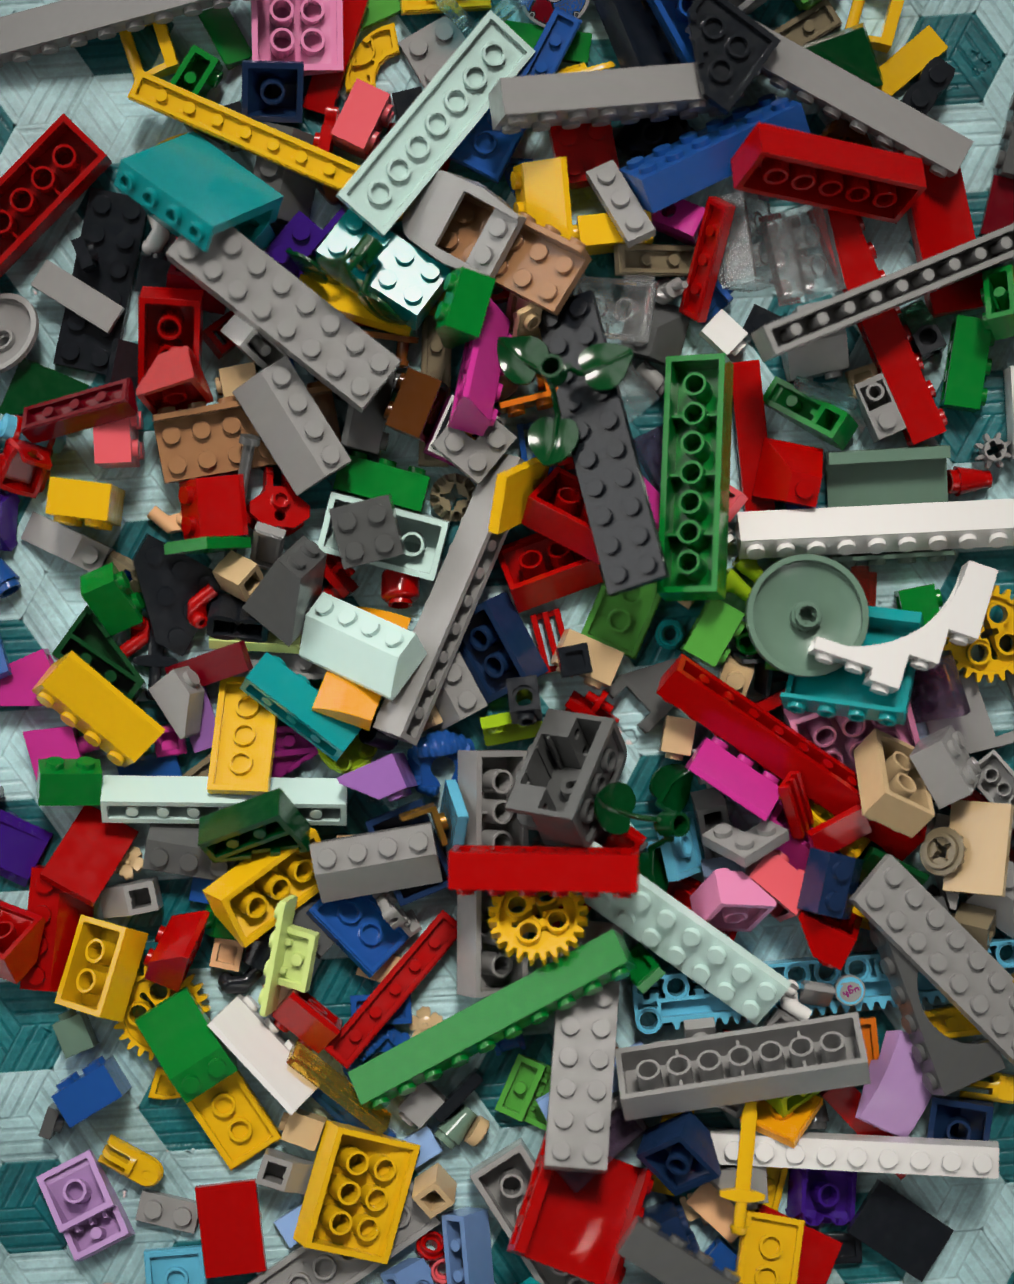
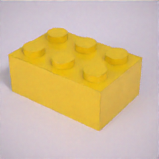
M50 477L45 514L54 516V522H59L66 526L82 527L84 522V525L94 529L112 531L113 526L121 527L125 490L107 483Z
M81 915L54 1003L99 1018L123 1022L149 933Z

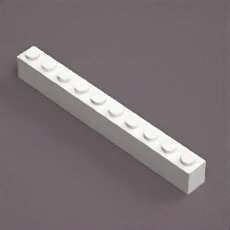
M1014 499L737 512L735 534L739 559L758 560L761 558H787L799 554L821 556L860 553L880 554L882 552L940 551L943 549L968 550L982 547L1001 548L1004 546H1014Z
M707 1127L710 1130L719 1165H737L740 1129ZM756 1131L753 1166L999 1179L998 1141L805 1132L795 1148H792Z

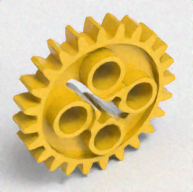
M994 585L984 618V625H982L980 632L983 633L985 628L992 629L993 634L989 636V640L981 638L980 634L979 639L972 644L960 646L951 643L949 637L946 638L943 651L948 650L950 654L946 656L944 661L950 662L954 660L956 662L953 666V671L964 668L963 678H968L974 673L975 682H980L983 675H985L987 683H993L994 674H996L1000 681L1005 680V671L1014 675V598L1010 599L1011 589H1006L1000 594L999 585ZM994 606L1000 607L1003 611V618L998 623L993 622L989 614ZM1005 634L1013 640L1012 648L1007 652L1003 651L999 644L1001 637ZM990 643L992 644V647L997 654V659L995 660L992 658L991 655L992 652ZM976 644L980 645L984 650V656L978 662L973 660L970 654L971 648Z
M506 891V895L501 897L492 896V904L495 907H488V914L492 917L488 919L489 928H492L490 931L492 939H498V949L506 947V957L509 958L514 953H517V963H521L525 957L529 959L530 966H533L536 959H540L542 965L546 966L547 957H551L557 963L558 953L561 952L566 957L570 956L568 946L578 948L576 937H585L584 929L581 928L588 927V920L584 917L588 915L587 906L583 905L585 898L577 895L579 892H569L567 897H554L548 902L539 900L544 895H550V891H539L537 896H519L518 891ZM516 906L525 908L520 913H513L511 911ZM555 921H563L565 923L561 928L551 926ZM528 932L537 934L533 939L522 938Z
M144 965V974L142 975L140 971L137 972L123 1022L115 1024L114 1029H123L124 1031L119 1040L126 1038L131 1040L127 1046L128 1050L136 1045L139 1047L137 1056L140 1057L144 1051H148L149 1060L152 1061L155 1055L135 1023L136 1018L132 1012L133 1007L140 1005L148 1011L177 991L167 988V996H156L152 989L154 982L145 979L148 967ZM195 974L189 975L185 978L180 990L187 987L203 1011H210L211 1006L202 1004V1001L207 999L209 995L199 994L198 992L203 983L194 985L192 981ZM141 993H145L153 1004L143 999Z

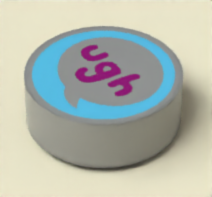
M842 975L834 984L835 997L846 1006L857 1005L865 996L864 983L855 975Z

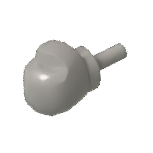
M662 277L651 285L648 290V297L660 305L668 304L683 293L684 289L688 287V282L682 281L679 277L673 279Z

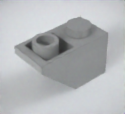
M883 373L854 385L861 415L873 443L907 428Z
M158 876L107 886L99 897L104 918L132 916L156 911L164 906Z
M267 1147L255 1183L282 1192L305 1194L314 1161Z

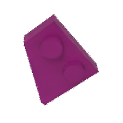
M287 724L277 725L271 777H282L319 754L317 747Z

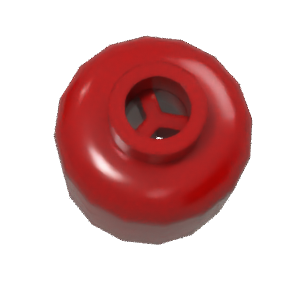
M388 569L384 570L381 574V598L391 608L406 609L412 607V603L416 602L420 597V578Z

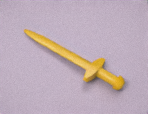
M756 1101L746 1102L742 1111L735 1187L719 1190L721 1197L735 1201L733 1224H730V1230L732 1234L737 1236L745 1235L748 1230V1226L745 1225L747 1203L765 1200L763 1193L750 1189L757 1123Z

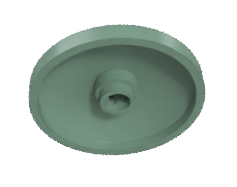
M799 554L774 563L759 576L751 588L747 599L745 621L751 643L768 664L792 676L817 677L831 673L844 665L835 662L829 665L816 661L814 655L808 654L811 642L818 636L845 646H862L868 630L869 609L860 583L847 568L821 555Z

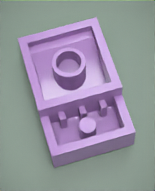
M902 1030L886 1031L879 1059L871 1060L869 1074L871 1084L864 1085L855 1118L891 1135L901 1137L909 1136L932 1096L922 1082L923 1073L919 1063L912 1054L911 1048L913 1045L908 1033Z
M88 1150L36 1177L58 1231L63 1233L75 1261H83L135 1234L113 1186L92 1150Z

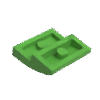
M519 1053L494 1110L546 1131L547 1121L536 1099L549 1092L551 1065Z

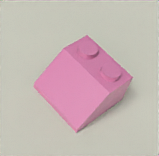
M729 868L714 870L690 896L692 911L719 931L751 932L777 906L776 900L743 871H730Z

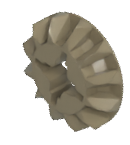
M461 474L443 475L434 483L430 492V502L434 512L444 520L461 521L476 487L468 477ZM454 484H456L458 494L467 497V500L457 501L454 510H451L450 500L441 497V495L450 494Z
M938 827L931 830L925 836V840L920 846V859L925 869L939 876H947L950 873L957 872L959 865L965 862L963 856L967 848L963 844V837L954 829L948 827ZM941 845L950 848L947 850L948 860L944 857H939L942 852Z

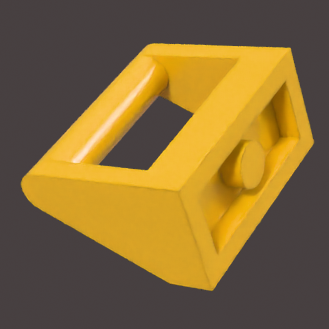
M865 0L852 1L845 29L859 24ZM904 0L889 1L880 36H869L873 50L888 53L893 43Z
M154 22L145 25V27L153 24L165 62L146 72L162 78L176 73L180 63L167 24H156ZM125 30L119 32L135 81L139 70H144L132 33Z

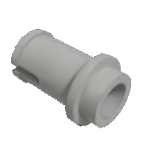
M647 359L644 360L633 374L653 390V395L657 394L659 397H662L665 389V377Z

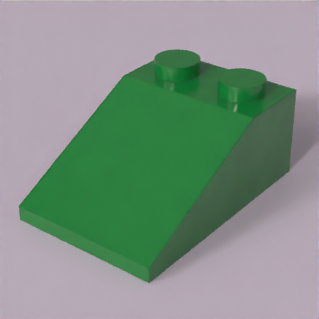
M460 267L447 275L443 287L446 291L443 302L439 303L435 313V319L438 320L435 330L445 348L452 349L479 338L496 279L465 267Z
M184 987L179 992H176L137 1017L135 1023L167 1077L187 1104L238 1071L236 1056L207 1026L210 1019L189 989Z

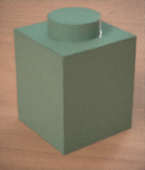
M74 1009L67 1010L59 1014V1020L52 1025L65 1058L88 1050L99 1043L87 1013L76 1012Z

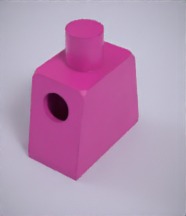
M682 199L660 211L651 213L652 224L657 231L686 245L696 246L705 208Z
M65 726L23 732L36 780L38 759H47L52 756L63 759H78L85 756L86 753L100 749V747L89 744L83 736H79L76 727Z

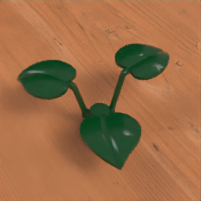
M364 234L354 248L351 247L343 256L334 258L319 256L316 262L301 253L292 251L291 248L286 249L285 252L300 271L312 280L327 284L329 280L325 275H328L354 293H359L360 287L355 280L352 270L357 268L360 271H364L367 268L368 271L361 289L362 293L357 295L362 305L375 317L385 322L396 325H406L408 322L401 320L384 300L371 294L368 289L372 274L377 268L374 262L384 250V246L373 236Z
M537 337L498 338L497 354L499 364L509 381L517 385H528L539 374L542 375L545 383L549 385L555 418L541 417L531 425L528 431L529 447L543 466L549 467L563 462L572 454L579 441V429L576 422L569 418L560 419L561 414L556 387L562 385L567 380L568 372H571L579 377L585 376L588 386L594 390L609 391L616 388L627 375L634 356L631 348L615 343H599L589 346L579 355L578 362L583 370H578L572 367L570 363L564 365L558 355L549 354L546 344Z
M683 764L664 765L658 768L652 775L649 790L651 795L657 799L655 806L663 811L657 816L632 813L636 805L635 794L631 787L621 782H613L606 785L597 793L594 801L596 819L600 826L608 833L617 835L626 833L630 827V818L653 822L656 832L664 836V838L649 845L648 852H640V874L666 893L669 882L661 848L657 847L667 842H673L674 837L685 836L690 828L688 816L681 811L688 802L694 773L686 769V765Z

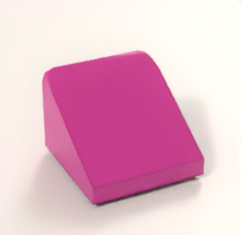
M171 724L161 725L166 730L154 742L157 758L187 754L186 738L180 740Z

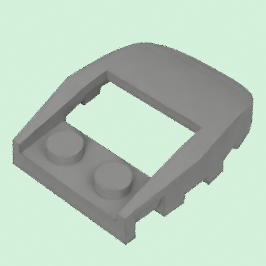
M438 170L404 211L402 227L404 234L409 240L444 266L455 270L465 267L495 278L527 218L508 207L509 204L487 189L485 185L451 172ZM467 192L493 206L494 210L467 261L464 262L437 246Z
M964 670L952 676L943 678L926 692L922 702V713L929 735L952 724L954 730L960 731L966 741L965 749L969 755L993 749L996 750L1014 743V730L995 736L978 684L974 681V673L968 678H963ZM1005 671V679L1014 702V675Z

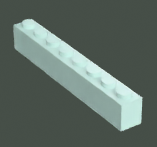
M103 775L100 800L102 823L199 824L200 817L259 795L209 794L207 791V776ZM271 777L270 791L281 788L310 825H347V786L339 784L337 778Z

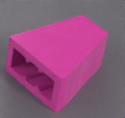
M49 649L38 650L9 664L12 675L0 679V706H44L37 700V695L31 690L54 663Z

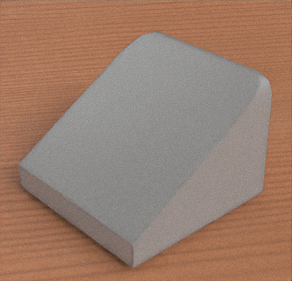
M803 980L801 981L799 1002L828 1007L835 994V988L829 983Z

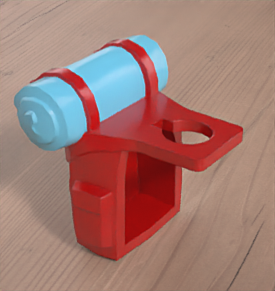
M5 413L0 420V437L6 439L4 450L0 453V489L36 499L38 493L43 492L47 480H49L52 468L51 457L53 454H60L66 444V435L33 444L21 433L23 417Z

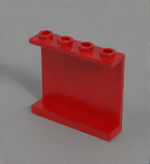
M545 1133L506 1251L594 1284H621L626 1273V1267L624 1266L625 1258L617 1253L616 1246L636 1215L643 1219L645 1208L642 1205L645 1196L650 1194L654 1184V1178L651 1177L652 1172L647 1167L638 1168L608 1156L607 1172L605 1174L543 1169Z

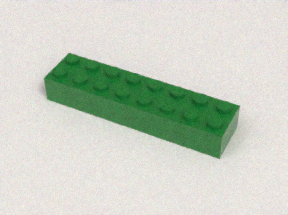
M726 353L666 356L659 538L670 577L657 581V594L665 601L726 600L734 366Z

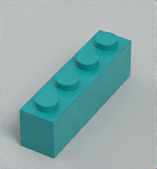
M268 652L264 654L246 676L239 688L335 762H337L362 729L312 711L319 691L311 686L306 677L295 674L286 666V663L281 658L272 656Z

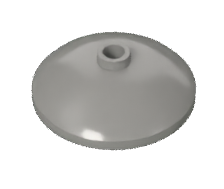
M13 293L0 294V373L15 367L28 355L34 346L39 331V318L33 305L24 297Z

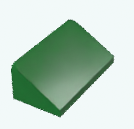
M228 7L222 9L210 8L198 15L228 71L242 64V60L252 58V51Z

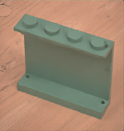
M950 445L825 452L827 508L948 502L947 458H951ZM955 550L829 555V557L844 567L856 566V561L868 560V565L886 564V559L898 558V563H915L916 557H928L929 562L946 561V555H955Z

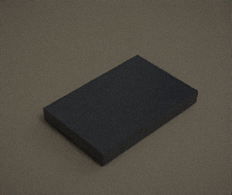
M877 1179L845 1231L922 1282L954 1230Z

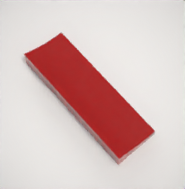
M893 147V152L900 154L904 153L898 150L897 148ZM923 163L927 188L906 212L917 263L976 239L961 168L950 178L947 176L940 178L929 171L930 167ZM982 272L925 295L929 319L985 308L980 294V288H983Z

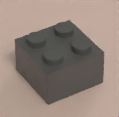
M391 494L329 509L344 569L406 553Z

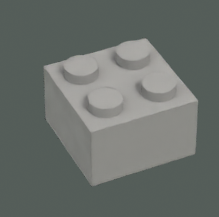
M952 724L920 739L909 756L939 810L971 795L981 778V768L978 761L974 757L970 758L965 749L966 741L960 731H955Z

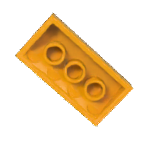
M356 606L407 630L411 621L409 617L380 609ZM327 671L313 704L312 711L370 731L382 696Z

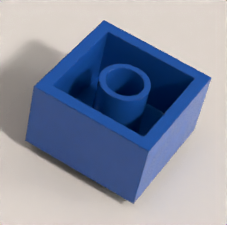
M102 1055L83 1068L82 1075L79 1076L76 1071L56 1085L58 1090L51 1098L69 1128L121 1098L132 1087L114 1056L105 1060Z

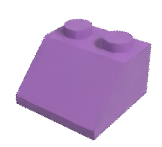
M404 752L392 753L337 777L339 784L378 800L388 798L389 802L398 801L412 795L410 789L418 786Z

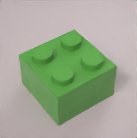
M707 600L679 650L710 668L715 667L717 664L723 665L731 651L727 647L731 638H738L746 625V622L742 621L745 613L722 600Z

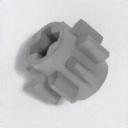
M1000 432L996 433L993 439L987 433L982 435L984 443H976L973 446L979 450V455L976 456L975 461H984L986 470L994 462L996 467L1002 468L1004 466L1001 459L1012 457V454L1007 452V446L1011 444V441H1002L1000 439ZM990 446H997L999 451L995 455L989 456L987 454Z

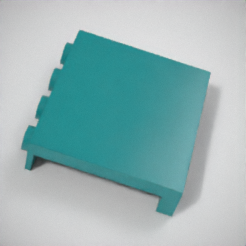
M194 131L121 159L114 186L204 252L209 251L213 235L259 215L269 224L276 221L284 197Z
M868 606L869 624L862 646L894 641L913 633L924 626L922 612ZM907 661L899 690L893 694L889 693L888 696L875 694L870 691L871 687L863 685L865 672L854 674L844 669L845 666L825 676L797 677L789 675L786 690L780 694L783 707L792 713L802 714L806 711L817 713L826 718L843 716L855 722L871 720L878 721V723L884 726L905 725L916 669L912 668L910 662Z

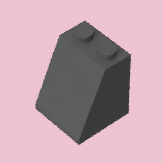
M303 535L275 561L242 607L288 647L302 634L305 615L321 595L327 554L315 542Z

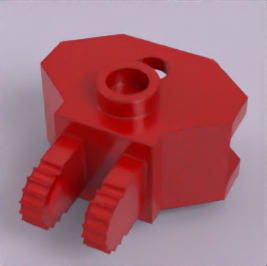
M265 467L263 490L246 507L248 526L254 530L258 521L286 530L285 537H289L304 526V522L310 518V506L299 496H296L283 473L281 474V486H273V468Z

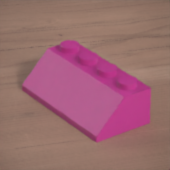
M491 298L479 338L465 343L448 423L450 428L482 437L488 426L493 427L495 424L498 409L493 408L494 402L499 401L503 384L498 383L499 377L504 375L497 354L498 338L512 337V334L508 333L510 320Z

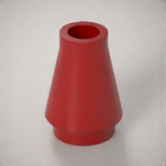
M957 466L952 470H947L948 493L960 496L984 488H991V471Z

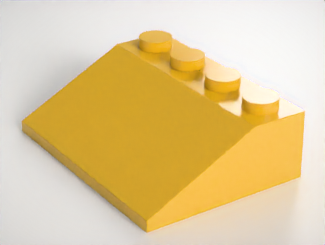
M326 1119L293 1239L305 1248L388 1265L421 1146L353 1125Z

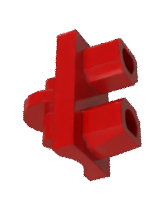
M327 554L324 577L330 584L322 592L338 599L346 598L359 587L351 578L356 571L352 567L344 569L341 557Z
M574 690L565 704V707H567L565 711L614 718L616 723L620 720L611 714L614 706L605 701L609 694L606 690H603L599 696L589 690L585 697Z

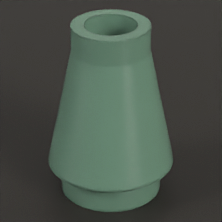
M463 1104L460 1109L436 1126L439 1129L434 1135L453 1150L456 1145L460 1146L477 1115Z

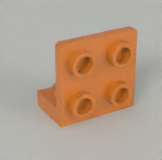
M537 374L535 379L538 391L544 390V392L500 402L499 409L501 415L507 413L508 418L526 414V408L536 406L537 411L552 408L553 402L549 385L545 383L542 375Z

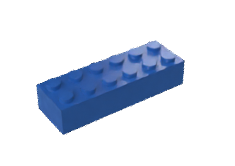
M770 93L758 98V103L754 105L741 106L734 109L729 117L724 119L717 118L707 122L704 129L682 134L679 137V141L672 144L659 145L653 149V153L645 157L638 156L626 162L627 165L619 170L642 208L648 212L655 213L732 176L730 160L758 122L806 133L811 132L800 102Z

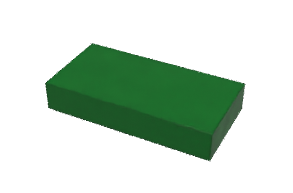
M639 942L630 950L637 968L629 971L630 975L628 977L644 994L666 973Z

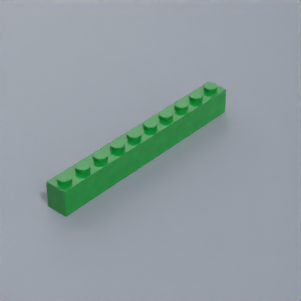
M611 929L569 952L570 956L566 957L563 955L558 958L557 963L554 961L550 962L546 966L539 968L349 1071L348 1075L361 1106L372 1110L383 1109L391 1103V1099L399 1095L406 1096L416 1091L417 1085L425 1081L432 1082L443 1076V1071L451 1067L458 1068L467 1064L469 1057L477 1053L483 1054L493 1050L496 1047L495 1043L505 1038L512 1039L519 1036L523 1032L522 1029L531 1024L538 1025L549 1019V1014L557 1010L563 1011L573 1007L576 1004L575 1000L585 995L592 996L599 993L603 989V985L611 981L617 982L625 979L630 975L629 971L637 968L622 935Z

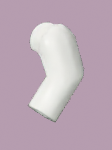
M788 979L792 983L788 991L779 999L780 1006L784 1011L797 1019L807 1020L812 1014V1009L799 1002L797 992L799 985L795 980Z

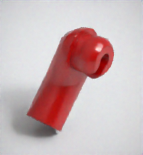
M209 583L188 601L187 619L190 625L196 629H203L207 626V604L218 596V593Z
M143 616L142 623L131 627V638L119 646L127 658L131 657L149 642L150 623L146 617Z

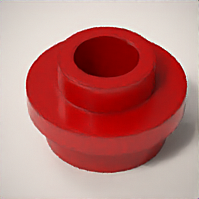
M429 1231L420 1237L416 1242V1251L419 1256L427 1261L441 1259L444 1255L443 1236L436 1231ZM426 1245H432L435 1250L428 1249Z

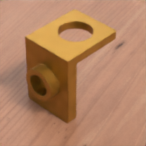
M434 803L399 814V818L403 822L430 813L440 844L442 846L449 845L444 832L449 830L444 812L438 814Z

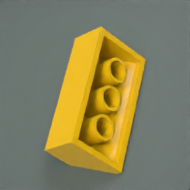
M567 157L524 162L514 166L510 176L511 187L515 190L516 195L513 211L519 214L521 212L527 213L537 221L536 224L545 227L546 224L553 226L561 232L562 237L568 240L570 237H573Z
M70 651L54 662L31 690L37 695L36 698L42 705L48 708L52 707L60 714V719L66 725L73 728L76 727L84 734L83 737L89 744L100 747L107 753V758L117 766L125 768L135 763L166 730L73 651Z
M310 827V844L321 841L316 829ZM299 848L281 850V855L271 856L270 852L252 854V859H244L202 890L215 916L244 948L248 947L276 925L277 919L274 918V911L279 901L291 894L297 896V909L319 893L310 848L309 852L302 853L299 852Z

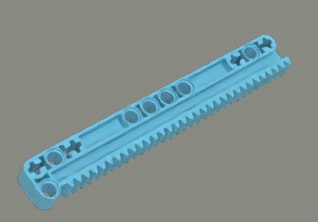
M1011 937L993 938L987 952L1011 975L1014 972V939ZM1005 945H1011L1013 949L1012 956L1007 960H1002L1000 958L1001 948ZM878 950L851 952L842 969L839 970L834 967L832 974L827 978L819 977L818 969L822 964L813 956L762 961L786 979H789L788 972L792 967H802L803 976L796 981L799 985L797 990L799 999L801 981L809 980L829 983L834 987L836 980L840 976L850 974L848 970L850 963L855 960H861L863 969L855 976L864 983L865 996L853 1008L861 1011L862 1004L864 1003L869 1010H873L876 1002L881 1009H885L887 1001L893 1008H897V1004L891 997L889 979L879 970L881 957ZM679 970L664 971L666 974L660 978L663 995H659L658 989L648 990V995L643 996L641 991H637L635 984L631 983L634 1020L637 1028L644 1034L651 1035L660 1030L662 1023L672 1022L675 1029L678 1030L681 1021L714 1017L716 1025L717 1018H721L724 1025H727L729 1017L732 1016L736 1024L740 1023L742 1015L707 990H704L699 984L692 985L694 991L689 992L688 976ZM918 971L917 984L921 1004L923 997L929 1004H933L935 996L940 1002L945 1003L946 997ZM679 978L683 981V988L680 992L671 993L667 990V984L671 979ZM656 982V983H655L654 985H652L651 987H656V986H658V983ZM834 995L828 1006L829 1010L836 1014L838 1006H840L845 1013L849 1012L850 1006L839 1002ZM780 1000L768 1012L769 1015H771L776 1005L780 1006ZM803 1004L812 1009L811 1016L813 1015L814 1008L821 1015L825 1014L826 1007ZM648 1011L655 1013L657 1017L653 1025L644 1026L640 1023V1017L643 1013Z

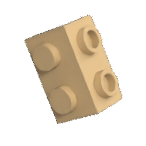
M509 292L506 316L510 320L508 333L512 334V337H537L542 309Z

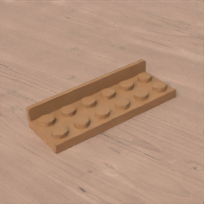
M466 192L437 247L466 262L494 207ZM521 212L520 214L527 219L494 278L496 279L495 285L557 316L592 258L585 249L587 246L579 239L570 237L568 240L562 237L561 232L553 226L546 224L545 227L536 224L537 221L532 216Z
M321 381L308 383L307 390L341 443L333 391ZM235 396L217 399L218 404L207 406L205 401L190 403L187 405L188 409L176 411L175 406L164 407L157 410L158 414L152 415L164 484L238 472L243 447L239 443L240 434L259 435ZM262 440L260 446L255 447L251 469L277 465Z

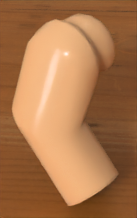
M155 506L147 515L148 519L168 534L182 532L181 511L177 514L167 515L159 507Z

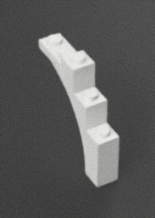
M969 560L961 567L955 587L939 612L926 625L907 636L870 646H845L817 636L811 642L808 654L814 655L816 661L832 665L835 662L844 665L846 671L854 674L865 672L863 685L871 687V692L883 696H888L889 693L893 694L899 690L907 661L910 662L912 668L927 671L928 668L932 669L939 664L947 637L950 638L949 641L960 646H967V644H972L979 639L998 570Z

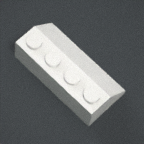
M239 993L207 1026L285 1110L292 1115L321 1085L322 1079L319 1076L322 1073L311 1061L306 1063L298 1055L301 1051L292 1040L288 1039L285 1041L278 1033L280 1029L273 1023L274 1021L270 1017L265 1019L259 1015L257 1010L260 1007L251 996L246 995L244 997Z

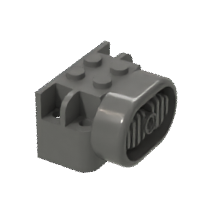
M548 708L533 744L528 747L524 765L517 772L516 783L505 806L506 811L517 813V819L523 828L538 831L545 846L589 848L593 841L602 845L609 833L600 826L596 819L594 801L597 793L606 785L613 782H621L620 776L626 763L627 748L615 719Z

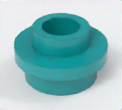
M664 620L655 630V639L662 648L675 649L683 643L685 630L676 620ZM667 629L675 631V638L673 640L665 638L664 632Z

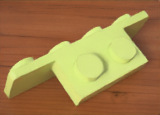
M292 894L279 901L274 911V918L277 920L275 930L269 939V947L271 948L270 958L267 960L263 971L266 980L258 998V1004L261 1005L259 1015L264 1017L277 1009L281 986L303 993L310 990L320 932L293 924L297 896Z

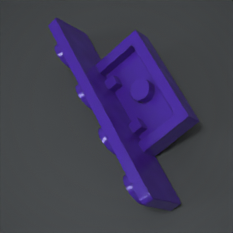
M341 208L323 230L299 210L264 252L299 279L300 274H303V272L287 255L286 249L291 248L292 251L307 257L311 255L316 257L317 248L342 218L346 210Z

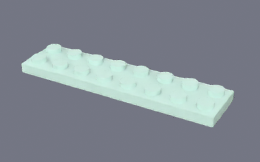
M488 11L337 193L336 197L381 237L384 236L490 108L488 94L499 78L515 77L536 51L493 11Z
M593 841V843H592V845H591L590 847H602V846H601L600 844H598L597 842ZM641 874L638 893H632L631 898H614L613 893L601 892L600 897L596 898L584 897L587 905L754 1025H757L788 991L792 983Z

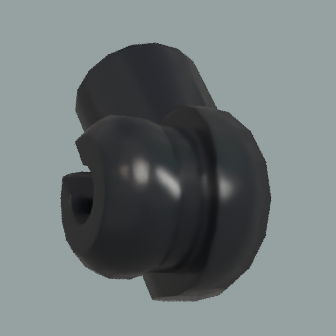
M250 966L242 976H233L226 972L220 975L218 984L221 990L227 994L246 993L263 975V971Z

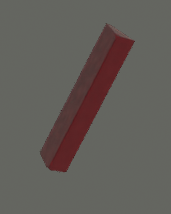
M129 377L24 407L21 433L31 443L36 444L137 415V403L132 380Z

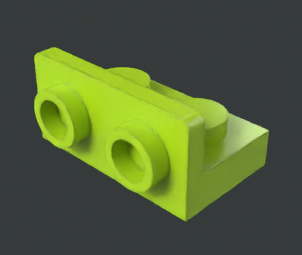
M510 711L480 717L486 746L536 737L542 721H536V723L529 726L512 724Z

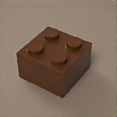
M408 367L406 374L401 373L397 380L395 390H398L395 401H390L385 410L384 418L387 419L385 425L396 432L427 444L449 387L439 379Z

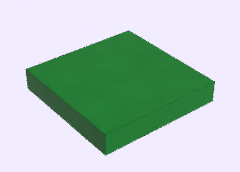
M206 536L166 542L164 550L165 555L210 554L251 548V538L248 536Z

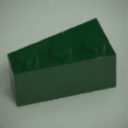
M87 605L53 651L52 656L55 660H59L70 651H73L132 702H135L146 687V683Z
M281 788L199 818L198 846L213 863L252 859V854L270 852L271 856L281 855V850L299 848L300 853L309 852L310 824Z

